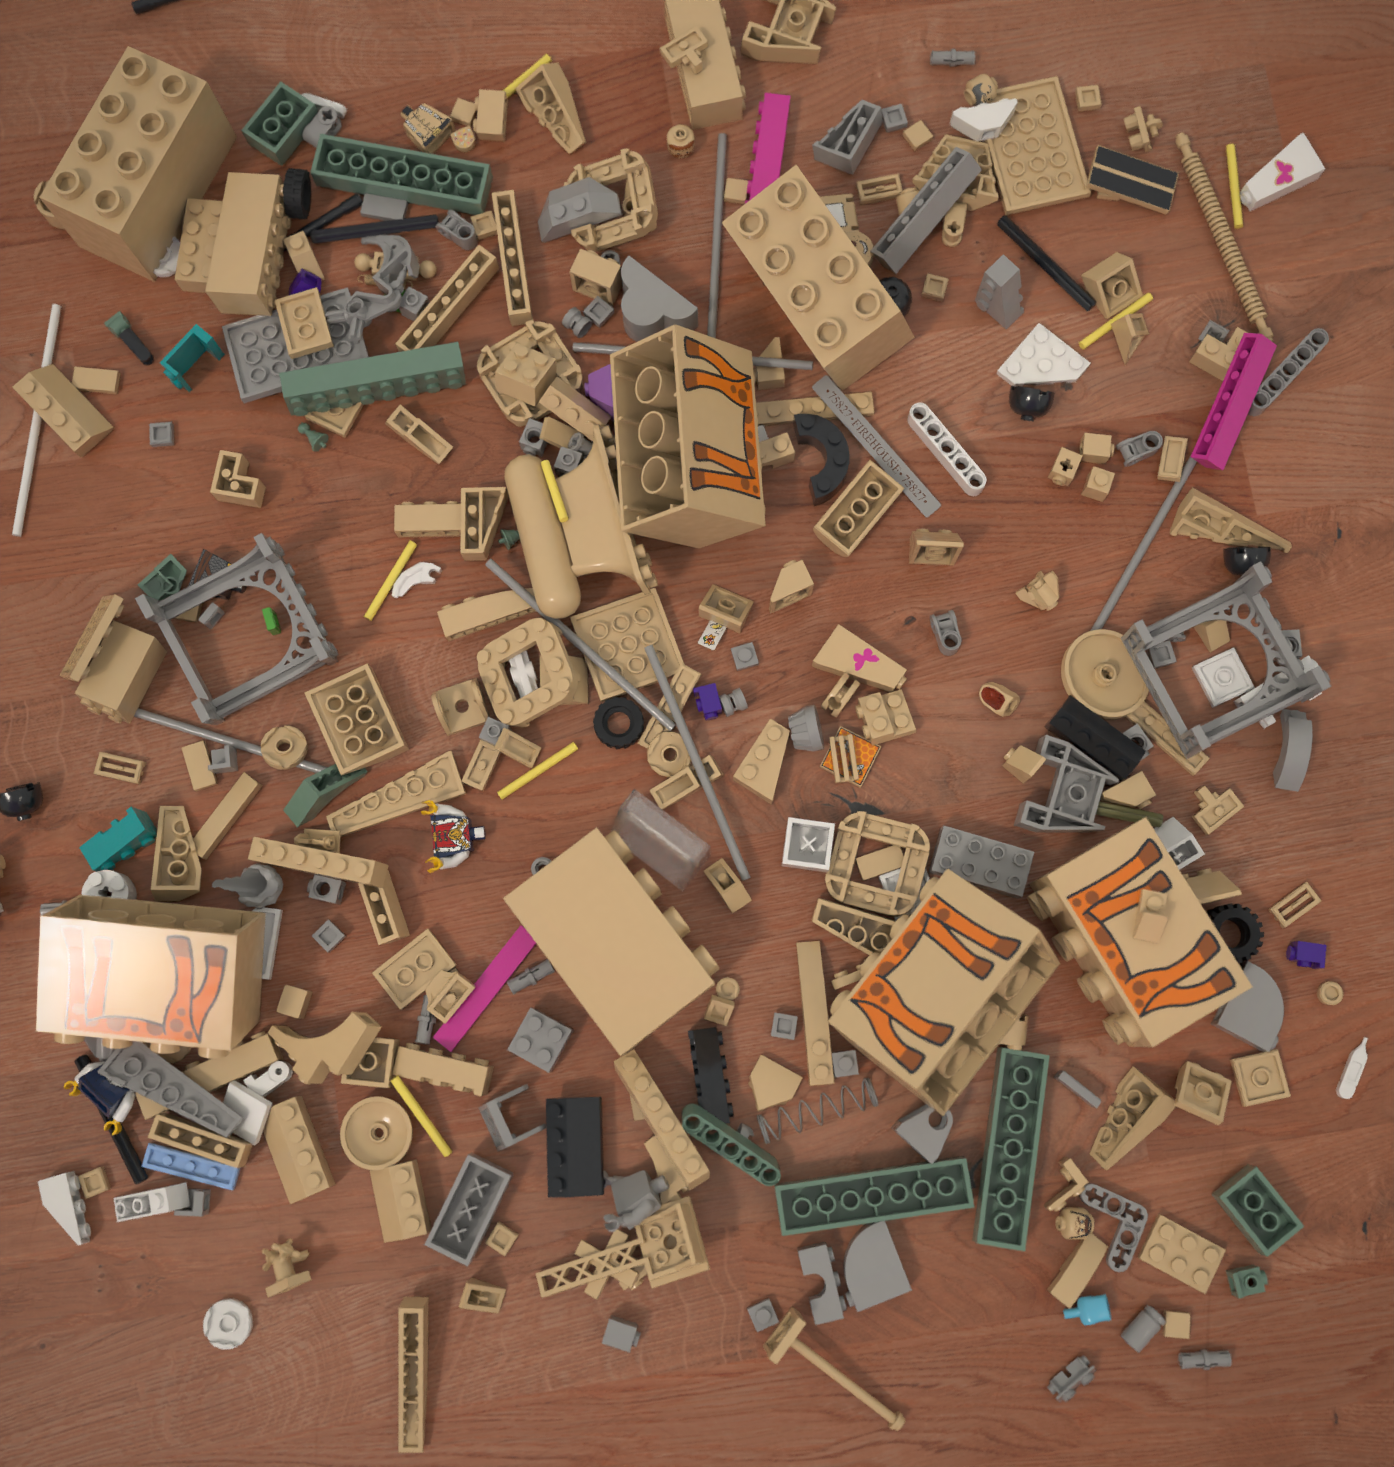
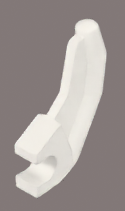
M419 562L403 571L395 581L392 596L394 598L403 597L413 585L435 584L436 580L430 577V573L436 571L441 574L442 569L432 563Z

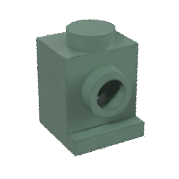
M1253 1264L1225 1270L1231 1295L1240 1299L1244 1298V1296L1266 1292L1264 1285H1268V1279L1265 1271L1260 1270L1258 1266ZM1249 1278L1253 1280V1285L1251 1286L1247 1284Z

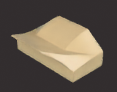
M440 970L425 989L428 998L427 1010L446 1024L473 991L475 984L457 971L450 973Z

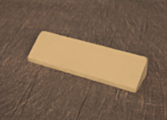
M245 772L241 775L193 838L198 856L207 860L263 785Z

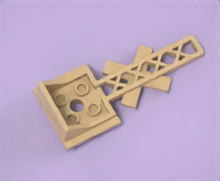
M690 1196L662 1205L659 1210L647 1217L639 1225H636L635 1228L638 1236L636 1240L627 1242L629 1235L619 1229L613 1232L604 1251L581 1240L575 1252L576 1255L581 1257L580 1259L536 1273L541 1298L588 1284L584 1292L595 1299H599L609 1276L633 1288L639 1273L632 1268L644 1264L651 1288L710 1270ZM672 1235L677 1239V1245L674 1249H670L667 1246V1239ZM638 1245H640L643 1259L640 1260L631 1256ZM620 1255L623 1256L622 1262L617 1261ZM591 1264L596 1266L594 1273L588 1271ZM571 1268L579 1271L574 1282L566 1278ZM549 1275L558 1279L551 1290H548L545 1277Z

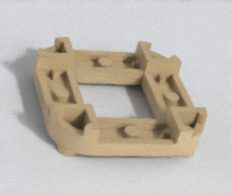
M621 149V155L583 167L581 163L573 167L575 171L570 175L568 181L564 182V186L588 177L604 186L628 178L633 205L632 215L598 226L596 224H588L571 230L573 237L586 250L600 251L643 237L656 229L658 211L651 171L648 163L640 154L629 149Z
M529 320L525 322V327L490 348L486 345L481 350L478 358L477 369L481 380L504 416L518 427L526 425L529 418L538 421L552 411L539 402L535 407L496 391L495 371L517 343L533 350L539 347L543 354L555 358L557 377L579 393L583 389L580 366L576 364L557 335L555 328L550 323Z
M534 618L526 621L487 644L477 654L478 670L497 718L504 724L522 728L530 726V721L562 703L569 704L575 699L573 696L577 690L578 682H581L580 675L574 671L560 636L563 634L561 629L543 618ZM537 644L551 681L516 700L504 669L507 666L506 661Z
M858 811L847 816L839 824L829 871L825 876L826 886L830 895L842 904L888 916L897 917L908 914L917 903L930 853V843L927 835L915 824L911 825L867 814L864 811ZM861 837L906 848L894 892L850 881Z

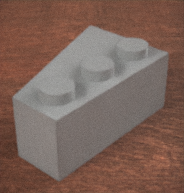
M865 100L857 103L842 117V121L837 126L831 127L825 137L812 145L814 159L853 175L882 124L881 107Z
M1004 254L985 271L975 302L979 309L984 312L986 311L1007 330L1024 313V308L1020 307V302L1023 300V295L1019 294V289L1022 287L1020 269Z

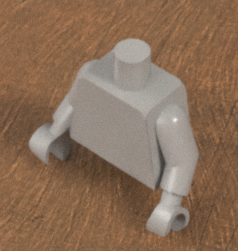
M642 1170L630 1176L613 1175V1177H608V1173L604 1171V1188L607 1185H611L619 1216L616 1217L613 1214L605 1215L603 1219L607 1222L604 1224L606 1229L614 1232L621 1225L622 1227L627 1226L630 1230L659 1210L662 1206L659 1193L669 1188V1183L665 1176L661 1175L652 1180L649 1174Z

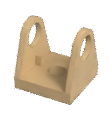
M477 678L435 691L431 696L438 719L448 736L483 725L487 718L490 717ZM461 701H465L469 705L468 710L464 713H459L456 709L457 704Z

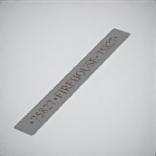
M827 375L812 386V389L886 473L904 487L903 492L925 517H929L941 506L939 501Z

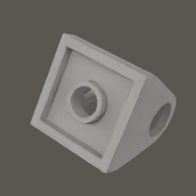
M528 1084L479 1107V1111L497 1151L503 1150L546 1128V1124H542L516 1137L515 1133L510 1134L500 1112L501 1102L529 1089Z
M925 1104L897 1120L891 1128L927 1162L933 1164L941 1153L951 1129L953 1117L948 1110L944 1116L941 1115L940 1124L936 1127H931L928 1119L929 1115L935 1110Z

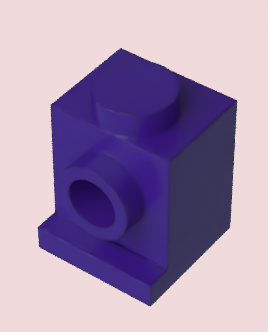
M716 684L693 688L694 697L699 696L698 699H695L698 712L703 711L705 720L718 718V714L722 713Z
M1303 941L1290 942V946L1286 950V958L1289 961L1297 962V966L1312 967V969L1325 968L1326 945Z

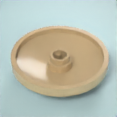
M1105 629L1084 633L1069 645L1062 659L1061 677L1068 695L1074 697L1102 719H1118L1129 715L1140 707L1146 699L1149 690L1121 640L1123 635Z

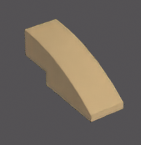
M401 405L397 407L385 422L395 433L437 464H440L453 448L421 419H417Z
M709 755L701 760L711 783L724 776L713 756ZM692 765L649 791L659 808L663 810L703 787Z
M1090 1233L1087 1239H1083L1078 1243L1060 1267L1061 1271L1047 1291L1070 1309L1096 1271L1108 1246Z

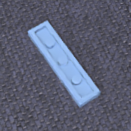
M148 1143L141 1166L228 1190H235L241 1167L235 1168L197 1154L155 1143Z

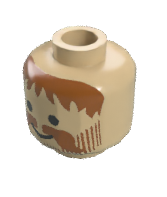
M686 125L673 126L667 134L668 151L676 158L688 157L694 150V133Z

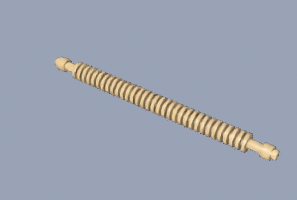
M1183 132L1176 135L1175 143L1178 150H1181L1184 158L1181 160L1182 165L1194 189V193L1209 224L1224 263H1226L1230 277L1233 278L1232 281L1235 283L1234 286L1237 288L1236 291L1239 293L1238 295L1241 298L1243 307L1246 308L1245 312L1251 324L1256 323L1259 330L1258 334H1263L1273 342L1272 337L1274 335L1264 320L1267 317L1265 308L1262 307L1263 304L1260 302L1259 294L1256 292V287H1254L1231 229L1228 227V222H1226L1222 208L1209 182L1198 153H1192L1188 135H1185Z

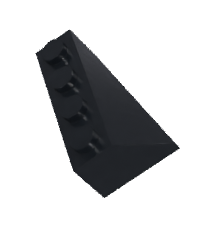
M716 1027L688 1031L698 1105L725 1124L730 1123L729 1118L734 1117L732 1103H727L726 1094L730 1093L729 1079H724L723 1070L727 1069L725 1055H720L719 1046L724 1045L722 1031L717 1032Z

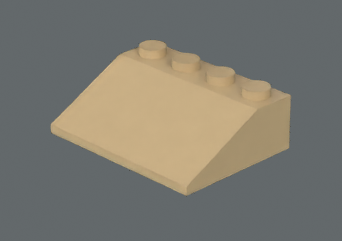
M368 664L305 692L341 775L383 762L409 750L374 670Z

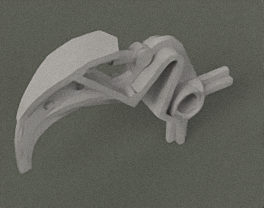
M377 235L361 239L362 245L375 244L383 250V264L381 269L372 278L380 291L386 294V296L356 291L347 300L344 309L326 312L328 324L347 321L350 325L349 342L354 341L355 344H359L362 339L363 328L370 325L372 319L386 312L396 311L400 307L401 293L404 291L403 282L407 275V269L408 276L418 278L420 266L417 256L408 241L401 236Z

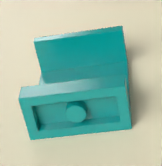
M195 324L164 357L160 364L165 369L163 373L170 379L173 385L179 390L184 388L190 393L192 388L182 377L206 350L219 361L225 354L213 337Z

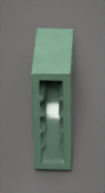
M334 764L304 779L283 811L299 827L313 820L333 798L363 778L368 771L362 768L341 775L337 765Z

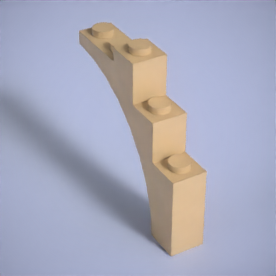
M654 1135L644 1144L653 1159L658 1177L664 1175L669 1183V1188L660 1193L661 1205L682 1199L678 1191L682 1190L684 1193L688 1189ZM672 1235L667 1239V1246L670 1249H674L677 1245V1239ZM645 1264L632 1268L639 1273L633 1288L619 1281L623 1290L628 1287L633 1290L643 1282L641 1278L647 1274Z

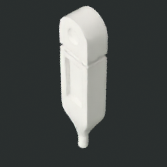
M301 94L313 102L318 111L322 107L331 106L336 110L339 118L345 117L347 112L345 106L312 94Z
M1366 1037L1363 1038L1362 1043L1357 1048L1351 1051L1336 1088V1093L1340 1098L1349 1099L1354 1095L1367 1061L1366 1042L1368 1038Z

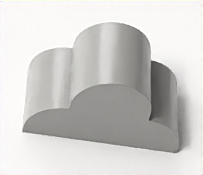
M628 256L621 268L624 293L621 309L624 329L627 335L632 340L638 342L674 324L694 331L698 327V308L632 257Z

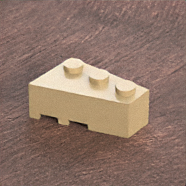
M506 487L461 488L460 553L464 561L487 560L509 498Z
M772 719L768 721L733 776V781L771 805L790 732Z

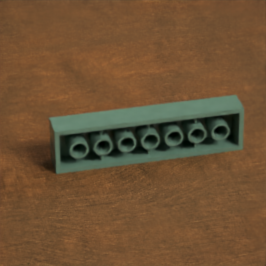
M320 134L310 172L316 186L406 200L412 204L445 210L451 209L456 212L472 215L485 212L493 180L490 164Z
M458 342L279 373L283 398L291 416H305L309 412L315 411L327 412L337 407L349 408L359 402L367 405L377 400L384 399L390 401L400 396L413 397L422 392L435 393L440 391V389H458L462 385H466Z
M997 1047L972 1238L977 1244L1025 1251L1050 1055Z
M963 1156L938 1159L933 1164L924 1161L783 1182L774 1185L782 1236L974 1208L967 1159Z

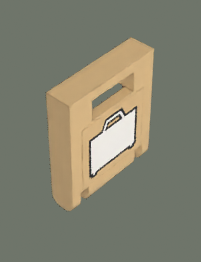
M852 194L820 197L845 233L851 231L860 232L858 230L855 205L852 202Z

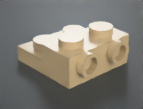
M902 689L884 695L878 692L858 698V705L855 706L858 718L863 719L864 726H862L865 739L869 738L872 746L916 733V728Z
M1187 1061L1179 1068L1175 1085L1177 1094L1174 1106L1216 1125H1220L1224 1119L1232 1081L1224 1078L1219 1073L1202 1068L1197 1063Z

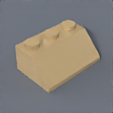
M417 1159L395 1164L382 1170L370 1171L384 1243L429 1233L432 1229Z

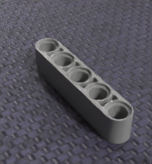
M1321 328L1312 330L1259 386L1254 400L1259 401L1261 406L1256 405L1253 400L1248 412L1249 415L1259 416L1326 346L1329 341V335L1325 330ZM1312 339L1316 340L1319 345L1315 344ZM1297 354L1303 356L1304 360L1300 359ZM1283 370H1287L1290 375L1285 374ZM1269 385L1274 386L1276 391L1271 390Z

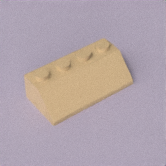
M53 364L29 372L13 386L18 394L81 458L115 429Z
M296 1096L272 1106L263 1133L290 1204L336 1185L302 1096Z

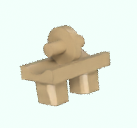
M1141 106L1134 108V114L1124 118L1127 132L1138 128L1140 130V133L1129 137L1132 151L1145 148V152L1152 150L1148 133H1151L1152 137L1158 136V130L1163 124L1161 119H1154L1153 114L1147 116L1148 122L1145 123Z

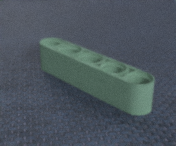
M688 1104L682 1109V1126L688 1134L763 1185L773 1186L779 1182L781 1174L775 1157L699 1105ZM692 1116H695V1117L698 1118V1119L695 1120V1121H689V1120H687L689 1117H692ZM709 1130H716V1131H717V1132L714 1133V1134H708V1133H706V1132L709 1131ZM728 1143H735V1144H736V1145L733 1146V1147H727V1146H726ZM747 1156H754V1157H755V1158H753V1159H751V1160L745 1159ZM766 1169H773L770 1173L764 1172Z

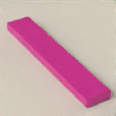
M520 925L476 981L473 991L446 1024L443 1023L433 1036L436 1041L450 1052L456 1048L506 984V981L509 980L537 944L523 926Z

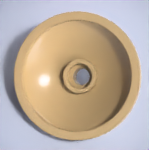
M370 1097L356 1103L345 1115L340 1130L342 1148L347 1157L357 1166L368 1170H382L398 1163L407 1153L413 1135L411 1119L406 1110L396 1101L386 1097ZM378 1128H381L384 1132L382 1137L376 1135Z

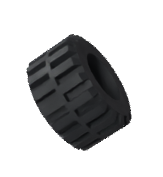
M1231 903L1214 907V909L1206 913L1219 934L1221 925L1225 920L1234 922L1240 930L1241 938L1238 945L1234 948L1227 946L1237 963L1251 959V956L1259 952L1257 948L1262 947L1263 942L1260 941V938L1264 937V932H1260V927H1263L1262 922L1257 923L1256 921L1259 918L1257 914H1251V909L1248 907L1242 908L1241 904L1232 905Z

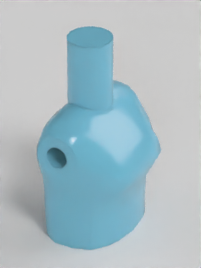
M1106 1294L1079 1297L1077 1307L1063 1309L1065 1319L1080 1317L1084 1325L1112 1320Z

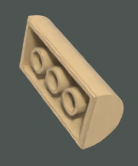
M869 460L814 526L813 531L821 542L832 551L843 557H848L904 490V487L873 461Z

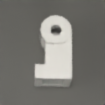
M276 1061L259 1078L257 1075H250L243 1081L248 1089L264 1098L292 1077V1066L286 1061Z

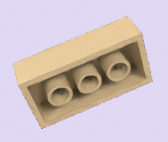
M187 198L175 273V281L182 291L206 293L207 279L223 201Z

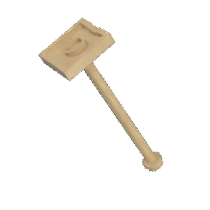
M791 1307L763 1345L768 1358L777 1365L788 1348H794L889 1422L888 1427L890 1429L900 1430L905 1422L902 1413L899 1411L893 1413L797 1339L806 1322L800 1312Z

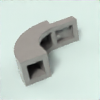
M1283 709L1280 714L1283 741L1281 753L1273 771L1275 788L1298 792L1305 778L1311 755L1312 721L1307 720L1305 712Z

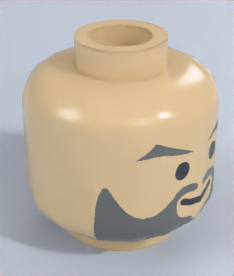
M981 74L968 81L964 90V96L968 104L976 107L981 103L993 101L998 89L997 82L987 74Z

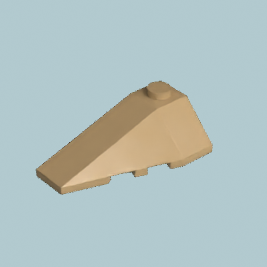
M559 63L542 64L515 89L525 108L530 113L533 112L539 118V123L542 126H546L552 132L554 139L569 154H572L586 141L570 86Z
M160 806L151 892L155 901H181L200 892L202 869L184 806Z
M1134 1066L1119 1083L1116 1089L1117 1097L1113 1106H1109L1107 1111L1109 1114L1104 1127L1100 1128L1090 1155L1105 1170L1111 1168L1163 1123L1176 1107L1174 1106L1175 1099Z

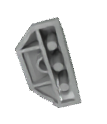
M590 177L550 191L538 220L541 241L545 243L568 235L573 229L588 224L595 225L622 215L618 194Z

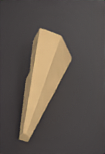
M1193 487L1180 503L1170 529V534L1173 536H1177V534L1186 535L1192 539H1197L1198 537L1211 539L1213 542L1245 547L1248 545L1268 546L1272 549L1282 550L1285 553H1288L1292 548L1289 541Z

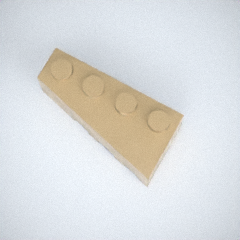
M406 1043V1047L399 1046L392 1075L421 1082L428 1081L430 1084L437 1086H451L454 1090L462 1092L473 1091V1094L478 1096L488 1094L494 1066L488 1065L489 1060L475 1058L474 1062L465 1060L466 1055L452 1053L451 1057L442 1055L443 1050L429 1048V1052L420 1050V1045Z

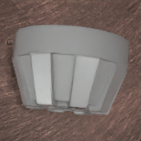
M815 705L805 706L788 717L789 728L792 733L791 738L795 749L807 751L824 750V739Z

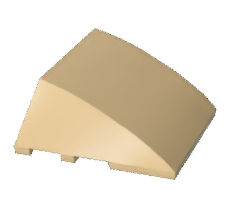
M951 135L943 137L933 151L932 156L924 163L921 171L912 181L921 190L955 147L969 152L982 170L955 203L967 204L966 210L973 211L999 199L998 192L995 189V177H993L991 169L992 162L988 143Z

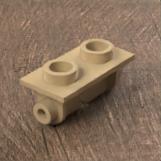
M304 829V833L295 836L294 843L298 846L340 853L341 831Z

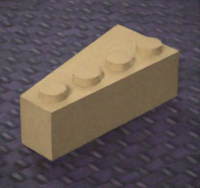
M819 897L811 919L812 922L868 955L875 952L882 953L892 940L890 932L896 922L889 918Z

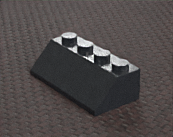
M1069 695L1044 726L1058 738L1069 742L1119 779L1118 782L1127 778L1146 752V750L1071 695Z
M602 1096L546 1099L548 1197L604 1195Z

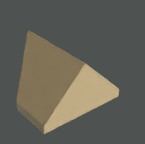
M1142 313L1125 315L1111 324L1125 365L1143 338L1149 334Z

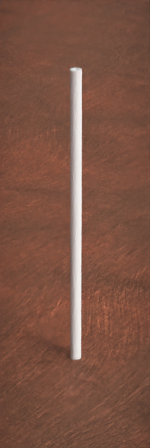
M52 304L41 368L52 364L61 306L58 304ZM35 410L32 417L12 535L17 537L22 535L42 421L41 416Z

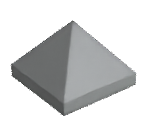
M1209 320L1198 339L1202 341L1208 334L1223 342L1230 330Z

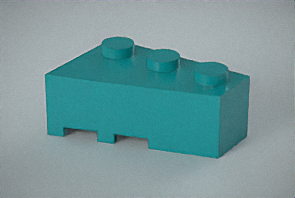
M132 806L126 810L127 816L120 821L114 819L110 823L112 825L111 828L105 832L99 831L79 847L93 871L113 870L117 862L133 857L136 854V850L141 847H148L155 842L157 828L147 812Z

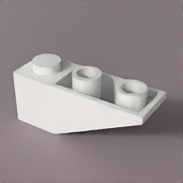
M75 1171L38 1181L43 1206L77 1245L90 1242L91 1229L85 1220L86 1206L83 1199L80 1198V1181L78 1176L75 1175Z
M186 1182L114 1198L117 1222L190 1207Z

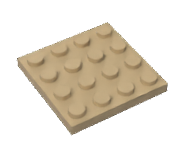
M656 588L650 589L651 593L645 595L641 592L570 617L576 635L637 690L658 683L645 652V647L653 645L667 679L674 677L680 664H684ZM584 655L601 702L627 693Z
M115 594L102 597L59 676L76 682L86 678L91 668L87 666L91 658L96 659L102 648L99 645L101 639L108 637L113 628L110 625L112 619L118 618L124 608V605L121 604L123 598Z

